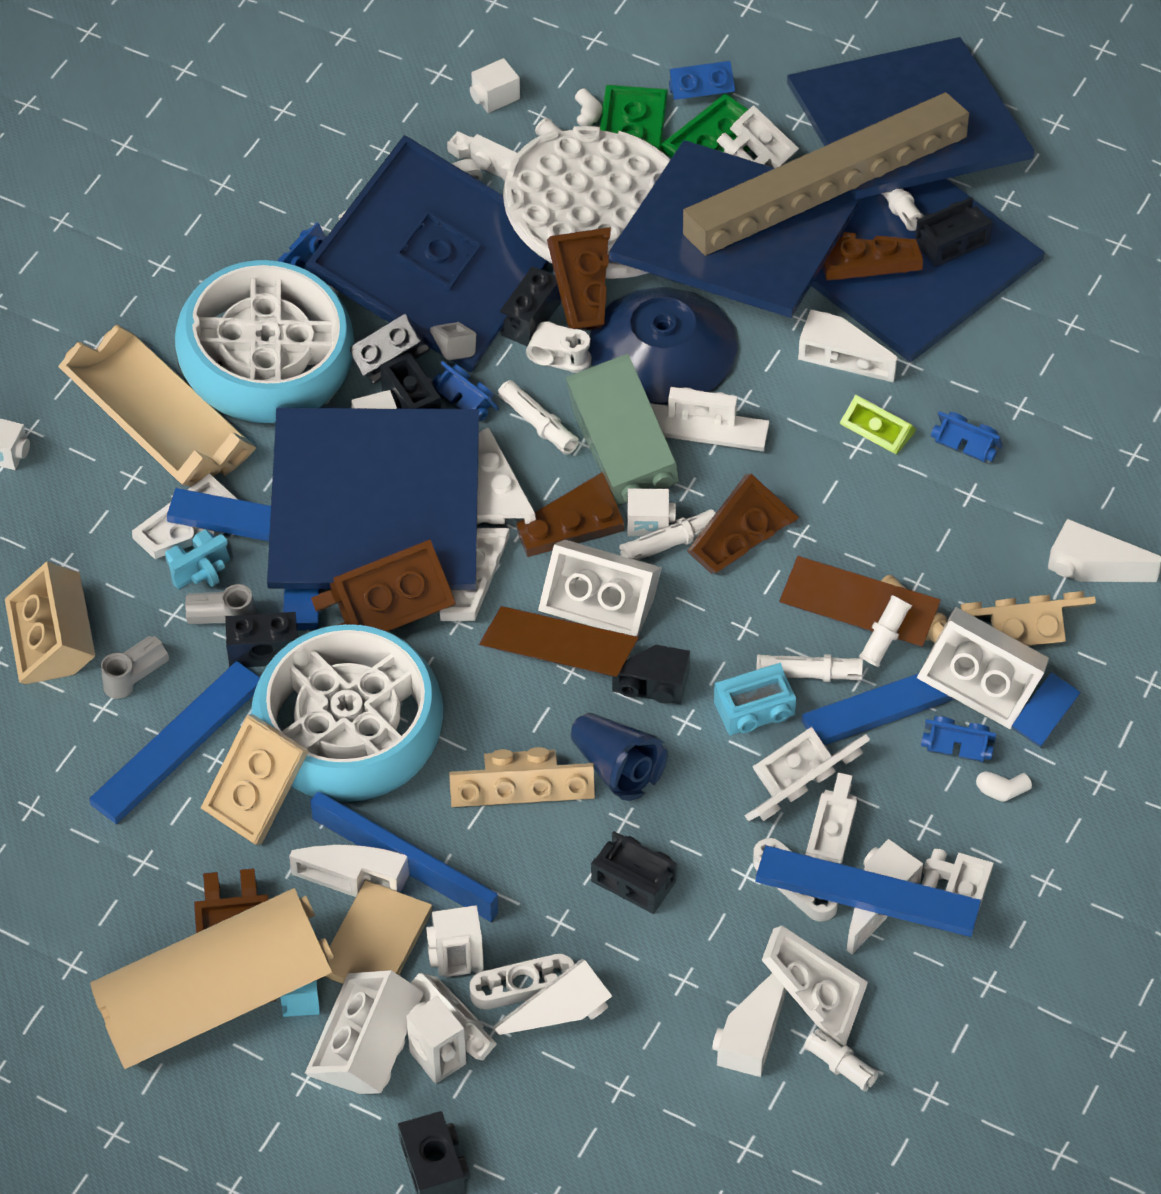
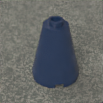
M586 713L578 717L572 725V742L587 761L593 763L594 770L613 794L621 800L632 801L646 794L642 789L649 782L655 785L660 779L666 767L668 752L662 745L664 742L657 736L594 713Z

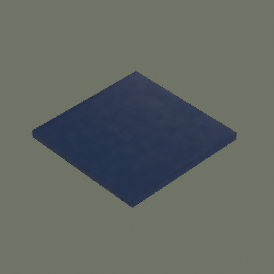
M961 37L787 75L789 88L824 146L945 92L969 112L966 138L943 147L932 154L916 159L908 165H903L887 172L881 177H876L860 184L857 188L851 190L855 199L1033 159V147Z
M404 134L308 260L304 269L389 323L404 314L417 324L429 348L443 357L444 355L431 334V327L459 322L476 333L475 354L471 357L450 360L469 373H472L504 327L503 321L507 315L500 313L504 304L532 266L544 271L550 262L534 252L516 233L506 214L502 194Z
M683 140L610 249L609 260L792 318L860 205L861 198L855 199L852 192L847 191L705 256L683 235V209L775 168Z
M947 179L903 188L904 191L912 195L914 205L924 216L947 208L954 202H961L970 198V196ZM883 194L861 198L860 205L843 233H856L857 239L873 240L877 235L915 239L916 230H908L901 218L891 212L889 202ZM973 199L972 207L977 206L993 222L990 244L938 267H934L920 249L923 258L922 270L905 273L899 272L826 281L822 267L811 286L911 363L1044 259L1045 252Z
M276 408L267 571L268 589H331L330 583L334 582V577L430 539L450 590H476L479 409Z

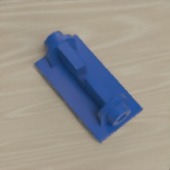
M731 61L669 69L671 79L669 81L670 93H673L674 100L735 92Z
M316 222L312 228L303 230L300 233V237L289 247V253L285 252L277 261L304 269L308 260L326 238L320 224Z
M443 361L440 363L446 371L443 375H436L432 381L438 393L451 403H454L460 395H463L456 406L459 409H479V421H483L487 417L489 406L493 407L496 411L499 410L498 406L491 400L494 394L482 383L479 382L476 386L470 383L468 380L471 376L457 364L451 368Z
M938 412L941 426L935 425L931 432V437L935 438L936 443L958 451L962 440H964L967 444L963 454L984 463L987 460L990 462L994 461L997 449L993 447L996 446L1001 449L1003 447L998 431L984 424H980L979 427L967 423V418L956 412H949V414Z
M934 716V720H925V729L931 730V733H923L921 746L927 747V751L952 756L954 743L961 744L960 758L984 762V759H992L994 746H989L987 743H995L996 733L990 732V727L977 723H969V728L955 725V720L943 716Z

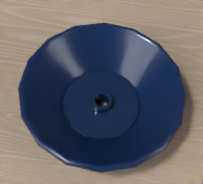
M670 287L636 290L612 301L605 309L604 325L601 328L592 329L589 336V353L592 357L591 365L594 367L629 354L649 402L658 405L668 404L671 387L691 388L703 392L713 391L731 372L738 350L734 327L717 305L694 292Z

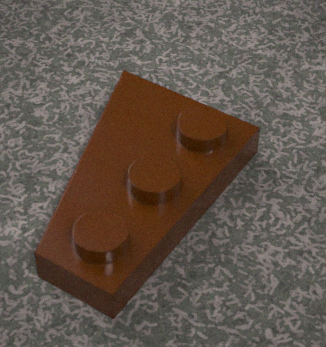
M611 227L554 235L547 239L568 328L586 331L598 329L604 325L607 290L605 280L606 268L609 263L607 252Z
M844 232L843 237L839 238L822 267L826 281L842 280L845 278L922 270L923 258L916 239L878 235L873 240L857 239L856 233Z
M603 472L534 512L536 520L525 524L523 519L517 523V533L527 557L553 551L554 544L563 540L579 544L624 531V521Z
M752 473L745 474L687 552L709 573H717L746 554L748 550L776 534L775 532L799 519V517Z

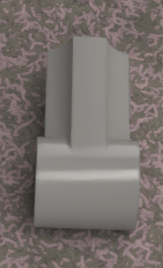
M231 585L224 592L188 593L186 595L185 608L188 624L226 623L225 616L257 614L252 591L245 585Z
M155 635L153 637L148 636L124 653L107 655L101 663L103 690L106 695L115 699L129 696L133 692L136 682L169 661V655L162 642Z

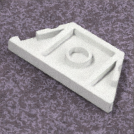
M486 428L479 433L477 524L483 522L505 524V518H524L525 524H529L531 521L536 520L535 513L489 428Z

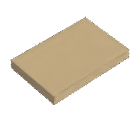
M254 714L247 715L201 809L253 844L261 845L309 750Z
M365 880L330 945L334 959L328 961L332 973L324 977L344 984L348 973L392 970L399 975L432 913V905Z

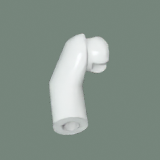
M583 88L575 95V100L582 106L577 122L581 126H593L594 122H598L603 108L601 103L587 89Z
M985 771L980 773L976 779V785L982 793L1001 802L1008 801L1032 789L1031 780L1025 773L1008 780L998 774Z

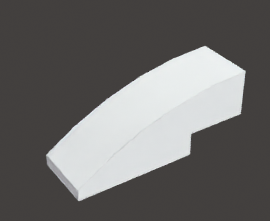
M326 845L292 850L289 855L292 875L357 897L365 880L400 893L409 876L408 857L385 849L355 845Z

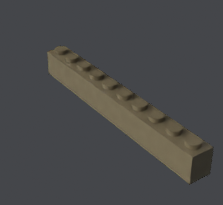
M946 92L683 209V235L705 256L723 249L730 244L802 213L849 190L855 189L860 184L876 177H881L887 172L903 165H908L916 159L932 154L943 147L966 138L969 112Z

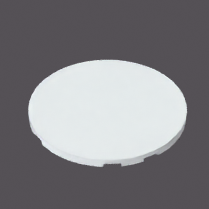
M574 126L573 130L550 131L526 144L512 160L508 168L503 192L506 214L519 237L534 252L551 263L552 260L547 244V239L550 236L611 227L607 252L609 255L610 249L670 159L646 141L621 131L616 134L601 131L600 127ZM610 260L606 268V278L608 279L629 278L648 273Z

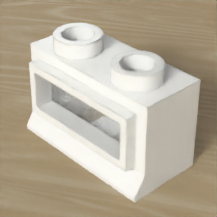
M477 905L432 912L433 926L426 927L430 967H438L439 976L445 975V977L471 974V971L475 973L483 972L482 935Z

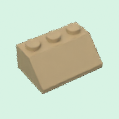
M47 561L5 598L19 683L29 684L74 675L96 656L79 572Z

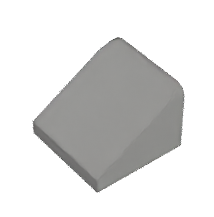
M459 322L431 327V334L447 360L471 357L475 354L476 333Z

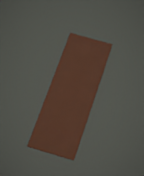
M797 556L779 602L874 631L871 628L873 623L879 622L893 595L912 605L897 631L899 634L897 639L923 647L941 599Z
M501 606L478 645L617 677L639 637Z

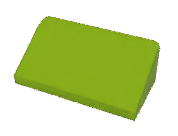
M855 395L839 423L896 455L916 431L912 424L858 395Z

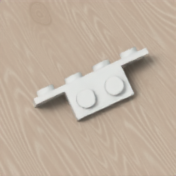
M671 387L668 406L650 403L664 437L764 452L769 421L736 416L737 396L721 392L710 393L696 391L691 388Z
M812 727L752 766L772 797L744 816L748 821L758 816L763 821L781 809L777 803L786 797L792 802L808 791L806 783L814 778L820 783L836 772L833 767L834 764L843 760L846 765L863 753L860 747L870 740L869 737L865 734L831 756Z

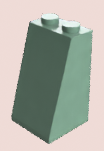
M629 354L565 377L576 422L600 472H603L617 506L628 502V489H667L672 484L679 482L676 462Z

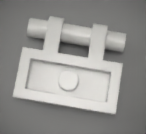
M754 105L730 128L738 136L735 140L726 133H723L717 140L725 149V153L760 164H767L773 168L784 165L799 149ZM747 145L758 157L755 160L752 159L742 147Z
M934 849L931 858L925 861L922 870L925 876L921 885L936 888L938 880L943 878L949 880L946 891L980 899L982 903L994 863L958 852L955 864L945 862L947 853L944 850Z

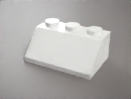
M568 540L560 541L554 544L538 611L585 625L638 637L654 601L662 567Z
M955 607L917 678L1011 729L1012 724L1019 716L1044 674L1049 658Z
M392 970L348 973L305 1074L358 1094L382 1093L383 1088L390 1080L391 1069L396 1057L405 1044V1036L408 1031L406 1016L420 1003L424 992Z

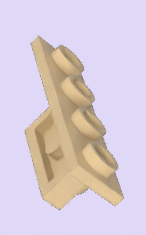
M1084 591L1064 593V600L1051 601L1050 595L1029 597L1030 603L1016 605V598L996 600V607L982 608V602L961 604V610L976 618L991 616L992 627L1026 646L1066 642L1062 609L1090 606L1095 604L1096 600L1095 596L1085 597Z
M535 747L521 752H512L506 749L496 750L493 753L484 754L485 770L449 772L451 807L595 798L593 763L557 765L555 749L548 750L543 747Z

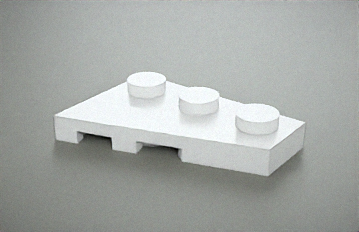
M210 473L188 489L190 491L237 499ZM169 503L132 530V537L154 559L165 556V552L176 545L181 546L183 549L192 546L194 536L205 529L167 522ZM208 530L215 537L220 534H224L222 532Z
M477 528L476 590H451L456 605L441 610L440 621L476 620L509 539V528Z
M781 925L774 928L762 961L820 1030L840 1046H846L868 982Z

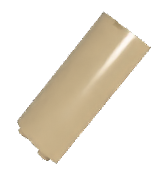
M115 325L108 331L96 349L82 342H77L66 353L64 360L58 366L182 485L192 487L209 473L215 476L221 472L226 476L241 465L257 448L215 408L196 394L193 388L141 339L120 325Z
M293 888L90 982L97 1007L103 1015L106 1023L105 1027L124 1069L332 973L328 961L334 959V956L326 938L319 941L309 920L315 916V913L307 896L299 898L296 889Z

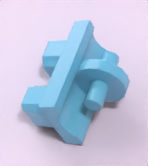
M205 529L197 533L192 539L195 549L186 553L181 546L177 545L165 552L172 583L178 590L191 582L198 584L205 580L211 587L219 583L217 572L225 568L224 564L230 561L226 549L228 542L222 534L215 537Z

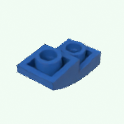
M1051 672L1019 714L1011 728L1041 748L1081 692Z

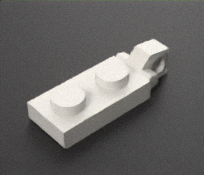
M457 131L450 141L447 142L449 153L458 159H472L476 162L479 169L497 175L503 180H506L508 168L517 155L516 152L478 134L475 137H469Z
M838 773L834 791L825 790L821 794L806 856L842 864L857 807V797L849 795L852 786L851 775Z
M419 973L414 978L411 984L424 992L420 1001L429 1002L438 996L464 1027L466 1052L475 1059L483 1061L497 1045L484 1031L483 1024L438 977Z

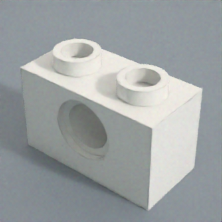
M438 996L429 1002L424 1001L417 1004L410 1011L409 1015L406 1016L409 1051L433 1082L437 1084L466 1065L464 1027Z

